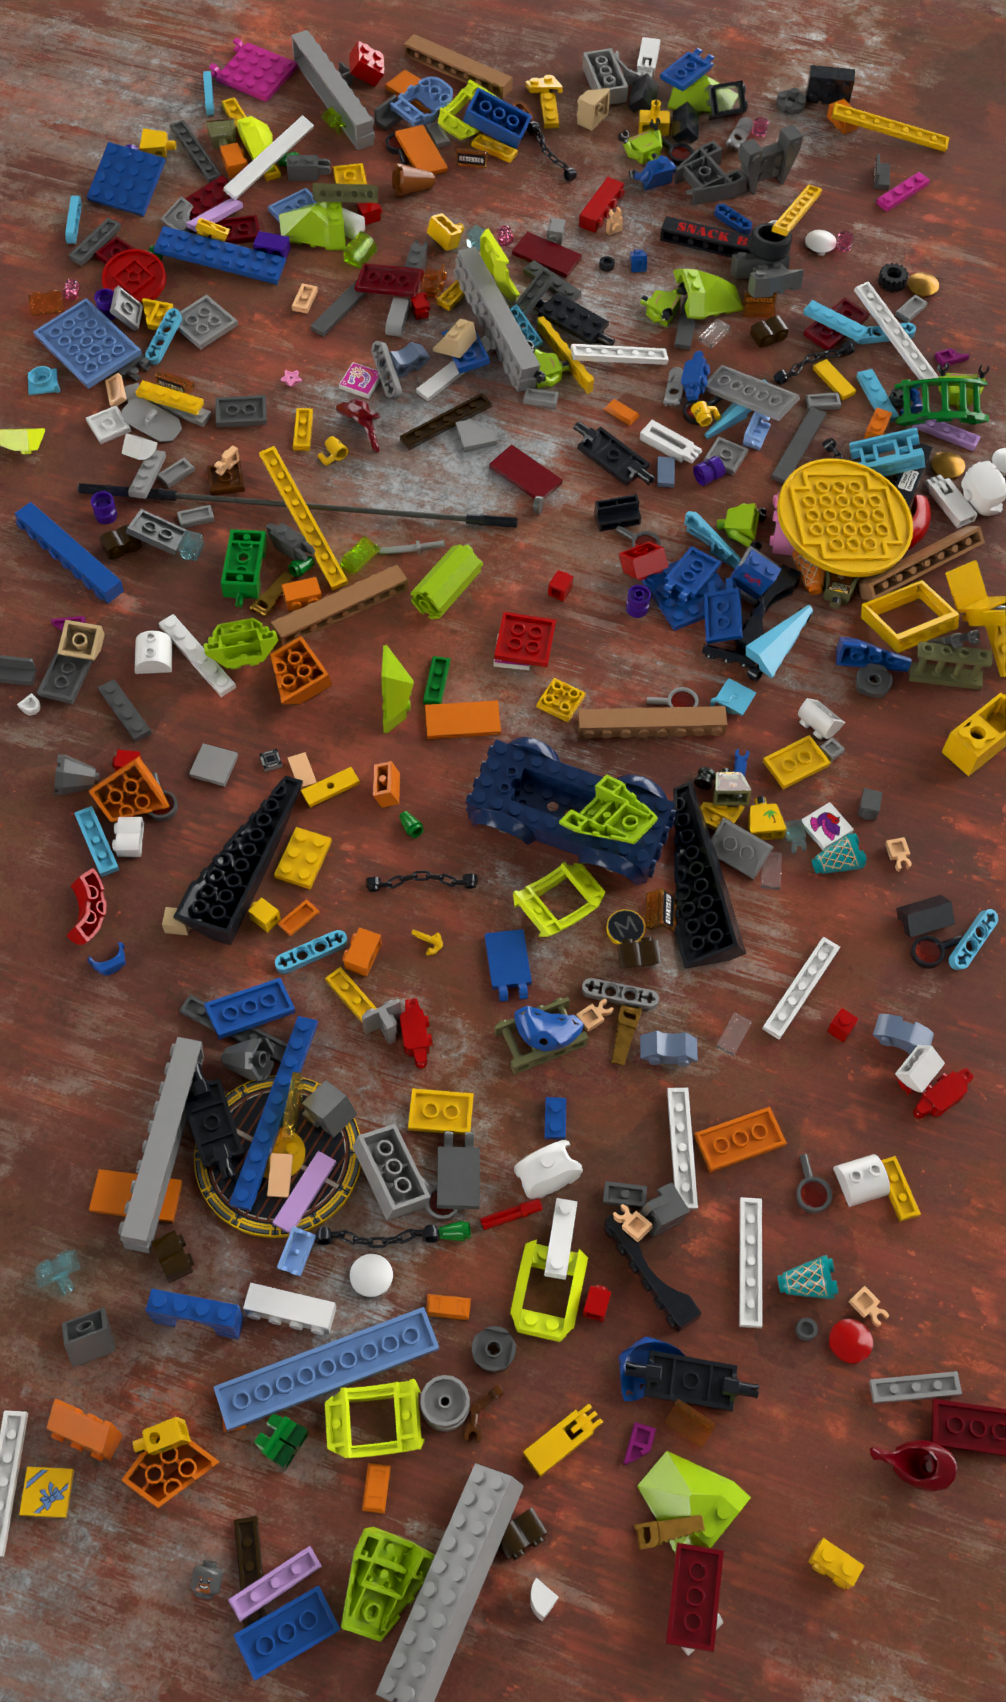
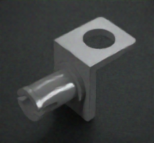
M339 62L341 77L346 80L348 86L353 85L354 75L350 74V67H347L343 62Z

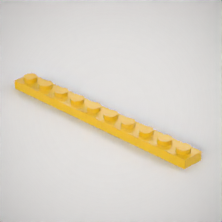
M273 446L259 452L261 460L302 536L305 537L307 543L314 547L315 553L313 556L330 588L333 591L347 585L348 580L277 449Z

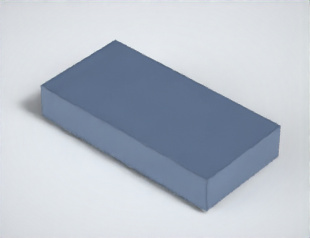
M658 457L657 487L674 488L675 457Z

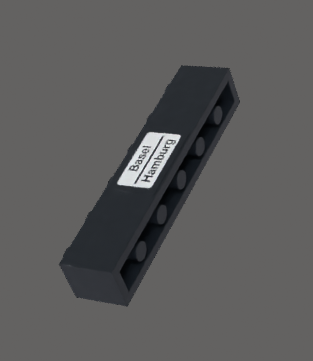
M922 443L913 445V450L922 448L926 467L933 447ZM925 467L897 473L894 479L897 482L892 483L902 494L908 507L911 504Z

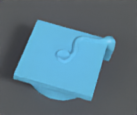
M39 366L28 372L29 396L52 392L60 393L57 368L50 369L46 366Z
M728 678L717 697L711 699L710 706H715V703H718L721 706H725L727 713L743 716L755 697L756 692Z

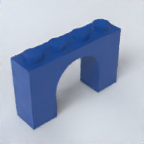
M151 1289L145 1310L155 1324L175 1327L177 1319L188 1320L213 1328L217 1336L238 1340L244 1321L239 1305L157 1289Z

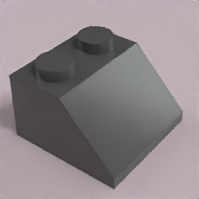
M105 1307L62 1323L64 1346L73 1367L85 1365L90 1360L108 1356L116 1351L115 1340Z

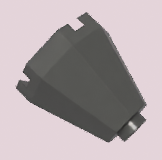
M58 754L54 786L55 795L88 790L94 784H98L99 773H96L95 767L68 755Z
M268 1038L250 1039L227 1047L222 1053L221 1060L226 1069L247 1079L255 1081L266 1080L274 1067V1061L270 1060L271 1055H274V1048Z

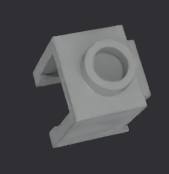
M550 217L547 230V239L549 241L562 245L566 220Z

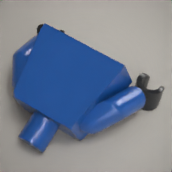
M659 156L658 159L647 162L641 173L637 172V169L628 171L629 179L641 181L645 190L672 183V177L677 167L668 157Z

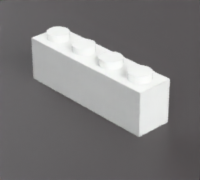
M250 1283L243 1310L245 1314H248L247 1317L260 1320V1317L266 1318L272 1324L281 1325L283 1322L290 1324L289 1327L302 1330L304 1327L311 1329V1332L314 1334L323 1335L324 1332L330 1334L336 1312V1304L331 1301Z

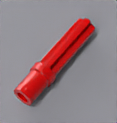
M539 1198L525 1203L522 1202L517 1206L482 1217L480 1223L483 1230H487L542 1211V1204Z

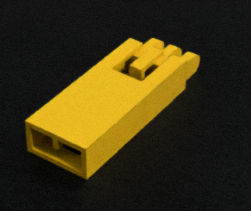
M590 1404L586 1405L579 1412L577 1410L573 1411L523 1451V1456L539 1477H542L593 1435V1431L603 1423L600 1418L593 1424L592 1420L598 1415L595 1411L587 1416L586 1413L592 1408ZM580 1428L582 1430V1432L572 1440L565 1433L568 1429H570V1431L574 1435Z

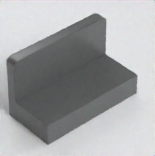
M395 95L374 110L375 125L384 131L389 130L403 119L396 112H391L390 103L397 102V96Z
M877 153L873 167V189L889 190L890 164L880 163V154Z
M0 655V683L33 686L37 673L33 659Z

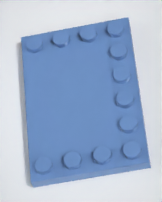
M87 298L33 331L35 337L88 389L142 355L141 350Z

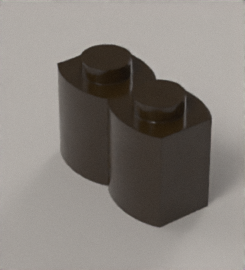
M777 315L766 321L753 324L750 335L759 348L768 347L773 342L785 340L788 336L789 328L781 317Z
M130 524L124 525L116 531H108L99 537L109 559L120 558L125 553L135 552L142 547L140 539L126 533L127 527Z
M643 937L640 942H634L633 939L621 940L622 944L617 945L620 969L661 964L658 940H653V937Z
M174 1230L151 1241L169 1283L193 1272L191 1266L195 1264L191 1254H185L183 1247L187 1245L182 1234L177 1235Z
M533 1508L528 1509L508 1523L499 1545L507 1560L513 1558L516 1561L526 1554L524 1549L530 1545H533L535 1548L545 1541L544 1536L547 1534V1531Z

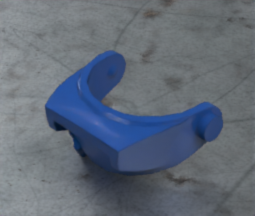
M915 388L910 389V399L913 402L910 408L911 413L915 414L923 410L919 391ZM904 409L900 411L901 415L904 413Z
M118 942L119 952L111 960L96 962L89 956L87 959L89 964L102 975L110 976L126 965L123 942Z

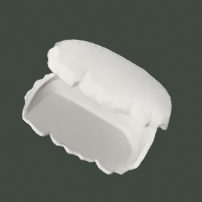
M990 461L973 464L961 481L964 498L977 513L984 516L1001 513L1003 510L1001 502L1006 499L1005 478L998 469H995L996 465Z
M561 1140L542 1147L524 1157L514 1166L515 1174L518 1178L520 1177L522 1187L528 1198L533 1200L541 1199L548 1194L560 1190L568 1183H573L580 1177L583 1172L582 1165L578 1161L572 1160L565 1149L570 1146L569 1141Z

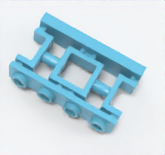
M916 427L849 443L852 460L861 458L860 464L875 470L883 476L925 467L922 448L913 450L912 447L913 445L920 444ZM895 451L893 455L880 458L878 456L879 453Z

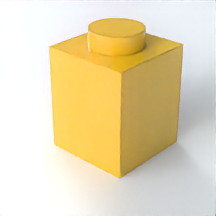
M262 897L257 902H254L248 911L250 920L267 933L281 920L279 910Z

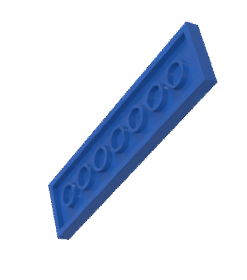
M163 226L154 247V253L276 285H278L286 264L285 257Z

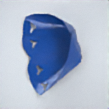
M530 1006L522 1007L514 1013L515 1023L523 1040L529 1046L540 1049L543 1052L558 1050L571 1044L581 1034L584 1027L583 1022L575 1015L550 1014ZM541 1038L547 1039L548 1043L546 1045H543L539 1042V1040Z
M648 1336L636 1341L624 1350L618 1357L621 1391L624 1401H635L644 1397L645 1386H643L642 1390H640V1383H645L644 1378L625 1376L627 1361L646 1365L650 1350L685 1356L682 1351L669 1343ZM627 1390L633 1392V1394L626 1395Z

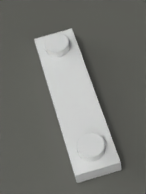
M556 1199L544 1276L566 1280L577 1201Z

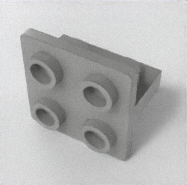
M399 999L389 1000L383 1006L377 1009H370L362 1015L365 1034L380 1028L388 1044L396 1041L395 1034L398 1033L396 1020L400 1019L401 1015Z

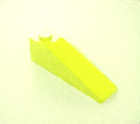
M252 116L237 120L239 136L253 161L273 143L272 133L267 124ZM274 165L268 171L274 170Z
M45 428L0 429V446L13 451H21V454H31V450H38L45 433Z

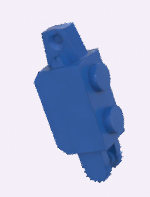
M701 350L695 352L693 359L688 360L684 365L681 384L688 401L697 400L699 394H704L705 387L707 386L710 367L706 359L703 358L704 354Z

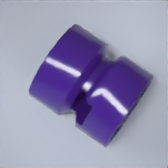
M100 289L94 295L97 309L109 320L117 318L110 313L114 291L111 289Z
M713 456L705 462L695 465L693 473L697 482L705 486L713 480L723 477L725 475V467L718 456Z
M105 491L95 493L91 498L95 519L100 524L113 523L117 518L113 496Z
M634 585L628 591L626 611L634 618L644 617L648 613L651 593L646 586Z

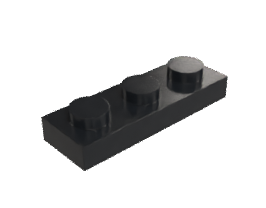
M704 644L702 654H705L707 658L715 659L719 657L723 658L722 661L739 662L741 666L747 668L755 666V662L747 657L745 653L709 644Z

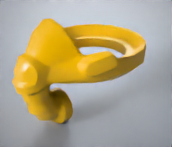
M412 930L411 934L434 945V948L429 947L427 949L426 955H434L442 949L443 941L439 932L429 936L428 934Z

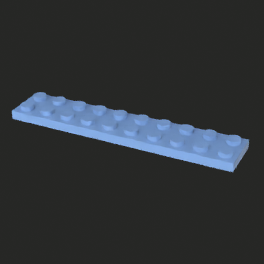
M422 1307L216 1385L213 1388L228 1432L439 1350V1346L425 1308Z

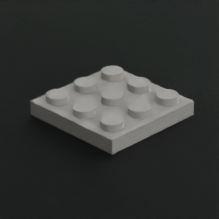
M205 295L180 311L182 321L177 330L201 350L238 326V320L208 295Z

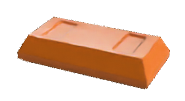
M613 399L603 409L629 426L640 417L637 412L616 399Z
M306 899L277 924L291 937L320 911Z
M428 1294L426 1314L429 1317L469 1320L471 1298Z
M368 1463L362 1511L385 1514L391 1466Z

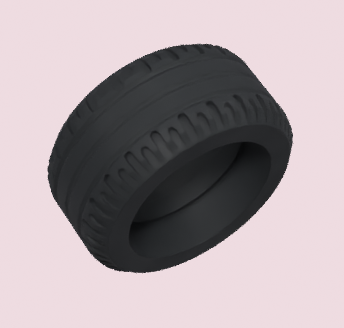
M774 223L760 224L753 228L751 232L749 250L760 260L768 262L780 261L786 258L790 252L792 244L790 232L787 236H783L771 231Z

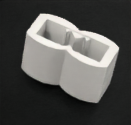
M119 817L118 823L114 824V833L117 835L116 839H113L112 842L113 851H116L117 857H141L144 833L142 817Z

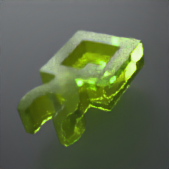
M332 106L321 116L331 129L334 127L339 134L341 133L339 130L340 126L347 127L341 120L342 117Z

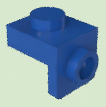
M635 249L634 252H630L631 271L646 272V252H643L642 249Z

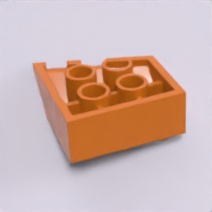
M302 636L270 654L282 705L302 704L332 686L329 674Z
M139 756L94 785L88 791L110 822L118 821L119 817H133L170 807L162 788Z
M55 1399L46 1428L52 1433L50 1437L63 1443L64 1439L71 1442L70 1447L77 1451L83 1452L86 1449L92 1452L90 1455L92 1458L100 1462L103 1459L111 1461L124 1436L113 1423L107 1420L103 1421L91 1413L86 1415L79 1408L61 1400Z
M160 1435L156 1438V1443L159 1442ZM191 1440V1443L157 1455L148 1454V1451L141 1453L121 1481L142 1498L159 1508L220 1463V1461Z

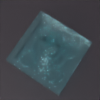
M74 1249L61 1252L57 1258L51 1261L49 1259L44 1260L35 1268V1279L39 1288L56 1281L61 1294L66 1295L68 1293L65 1285L69 1293L75 1289L68 1274L81 1269L78 1253Z

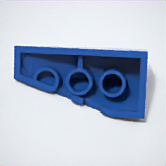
M839 637L836 647V665L863 668L867 664L874 663L884 666L887 670L908 672L912 662L911 658L850 637Z

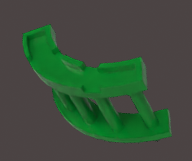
M933 378L915 381L906 379L902 380L899 384H894L895 388L903 391L904 413L901 417H896L897 425L907 427L925 424L926 420L936 419V423L952 422V419H959V423L972 425L989 422V415L982 414V411H980V387L988 386V382L982 381L981 378ZM930 386H941L942 410L939 412H931ZM948 386H959L960 410L951 411L949 409ZM922 387L923 410L921 413L912 414L910 408V389ZM966 387L973 389L974 412H969V409H967Z

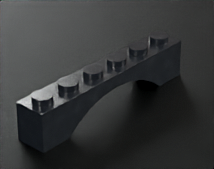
M782 564L781 571L775 582L765 591V595L762 594L757 603L759 604L758 607L753 608L750 614L751 619L745 621L744 631L742 632L743 638L735 640L737 651L746 654V646L765 634L762 621L765 613L776 602L793 594L799 584L802 572Z
M621 1209L616 1212L618 1215L625 1214ZM613 1214L610 1215L604 1222L605 1227L603 1229L610 1239L613 1238L615 1240L618 1252L621 1256H626L629 1261V1268L634 1274L637 1273L639 1275L644 1290L646 1292L650 1291L653 1295L655 1306L659 1310L664 1311L669 1326L680 1332L698 1320L702 1313L688 1294L679 1292L666 1285L653 1273L643 1257L639 1242L622 1230L624 1223H618L615 1221Z

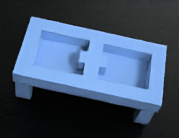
M754 412L744 434L742 445L760 450L771 425L762 419L769 421L770 417Z
M293 1226L277 1268L301 1276L316 1235Z

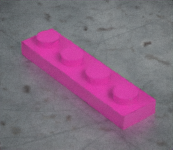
M918 172L877 198L876 204L888 212L928 186L930 179Z

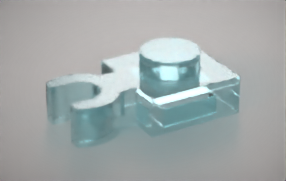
M802 819L784 822L787 829L785 838L787 842L792 841V852L796 853V846H801L804 852L807 844L804 841L806 833Z

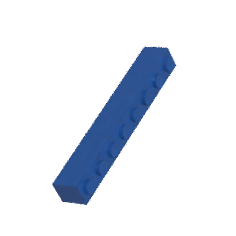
M32 502L14 513L17 526L21 530L24 529L32 540L35 539L43 550L47 549L52 558L58 559L61 565L66 570L69 569L76 579H81L86 588L92 589L100 600L103 599L105 602L110 603L124 592L122 582L118 577Z

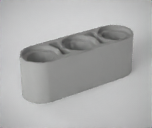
M393 298L385 327L386 335L403 336L410 311V299Z

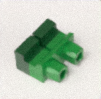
M272 1414L267 1421V1426L275 1430L271 1438L261 1432L254 1443L262 1450L261 1452L266 1458L286 1471L297 1454L296 1450L299 1451L310 1433L307 1428L298 1425L288 1417L284 1416L282 1418Z

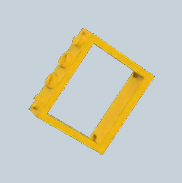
M923 580L862 604L861 618L896 653L914 647L919 642H926L958 629L960 615ZM920 598L939 617L896 634L878 615Z

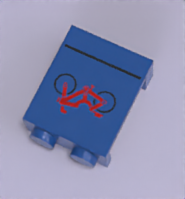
M752 549L745 561L735 567L730 578L733 577V582L736 583L737 587L757 600L775 582L781 568Z

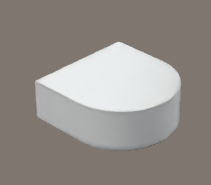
M32 693L17 704L18 708L26 715H35L41 709L39 700Z

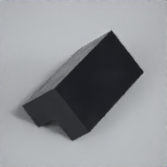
M648 73L633 82L628 107L634 113L640 109L651 110V102L655 100L656 104L659 85Z
M685 102L673 111L672 138L677 143L684 138L691 144L699 139V113L688 102Z
M637 494L595 501L594 517L599 532L616 529L619 525L623 528L640 525L642 517L639 511L640 502Z
M942 895L896 908L898 920L903 922L905 934L910 938L955 924L952 901Z

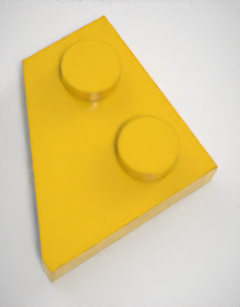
M552 75L525 81L526 88L530 93H548L549 89H557L558 93H563L562 85Z
M143 298L148 329L157 330L166 312L173 308V304Z
M703 802L701 805L707 827L716 831L723 818L736 824L745 808L743 805L727 807V805H713V803Z

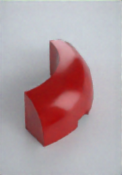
M915 495L911 507L913 513V536L908 550L913 548L920 540L922 541L930 526V503L927 497L923 495Z
M94 868L79 876L70 886L78 900L79 916L76 925L66 936L78 945L87 943L96 935L106 915L107 901L104 898V886Z

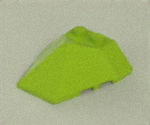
M705 74L683 92L673 87L668 108L676 110L685 102H688L699 114L700 111L712 114L711 106H707L709 93L705 92L704 89L708 85L720 83ZM730 89L716 90L719 111L731 110L738 98V94Z
M316 202L279 214L281 235L288 236L290 243L300 245L301 243L311 244V247L321 246L325 247V250L330 251L346 250L341 202Z
M674 269L673 274L676 283L684 282L688 294V299L684 305L687 318L706 319L710 315L715 317L719 316L720 313L725 312L729 314L743 310L736 285L700 270Z
M249 618L218 624L212 632L213 637H209L208 644L205 643L203 646L205 655L226 668L238 669L243 665L249 664L254 666L263 662L278 642L276 631H270L268 626L263 627L262 623L258 620Z
M383 645L382 660L384 733L390 732L407 718V711L411 710V700H409L414 685L413 679L387 645Z
M606 774L595 785L596 797L580 813L571 809L559 821V824L577 833L635 844L658 821V817L644 803H641L633 792L630 793L622 781Z
M668 1451L663 1454L637 1486L657 1521L696 1515L703 1517L705 1531L700 1530L699 1533L694 1532L693 1535L688 1534L687 1537L682 1536L681 1539L676 1538L669 1541L675 1554L677 1543L711 1548L751 1498L734 1481Z
M376 1527L365 1528L353 1554L341 1628L381 1642L399 1620V1614L408 1603L411 1605L415 1600L413 1596L423 1585L435 1554L410 1540Z

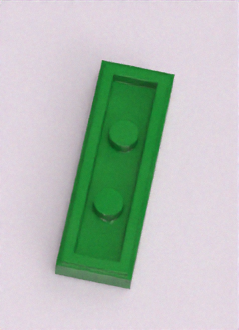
M432 657L423 704H442L451 658Z

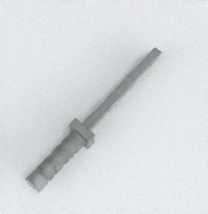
M444 540L422 544L416 541V544L375 548V552L379 554H393L417 551L418 554H421V550L445 547Z

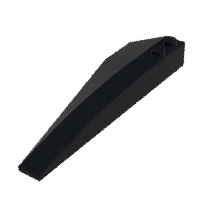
M285 775L271 791L268 799H264L260 804V808L249 816L246 824H242L223 846L224 849L213 857L211 864L200 872L197 880L192 881L173 916L175 920L212 940L228 945L232 944L277 849L303 785V780Z
M689 781L673 788L674 810H677L674 821L675 935L685 968L730 961L747 954L705 818L692 782Z

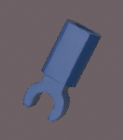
M737 749L734 756L733 772H741L744 777L749 751H746L745 756H740L739 749Z

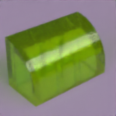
M360 231L344 249L345 263L361 269L363 263H366L377 251L374 240L365 232Z
M364 536L342 557L341 567L350 573L356 574L381 548Z

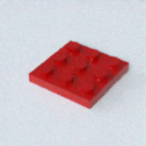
M503 611L494 659L548 668L556 620Z

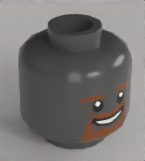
M204 1560L202 1565L194 1567L190 1584L191 1590L195 1592L194 1596L212 1599L213 1595L220 1592L223 1571L221 1568L216 1567L217 1562Z

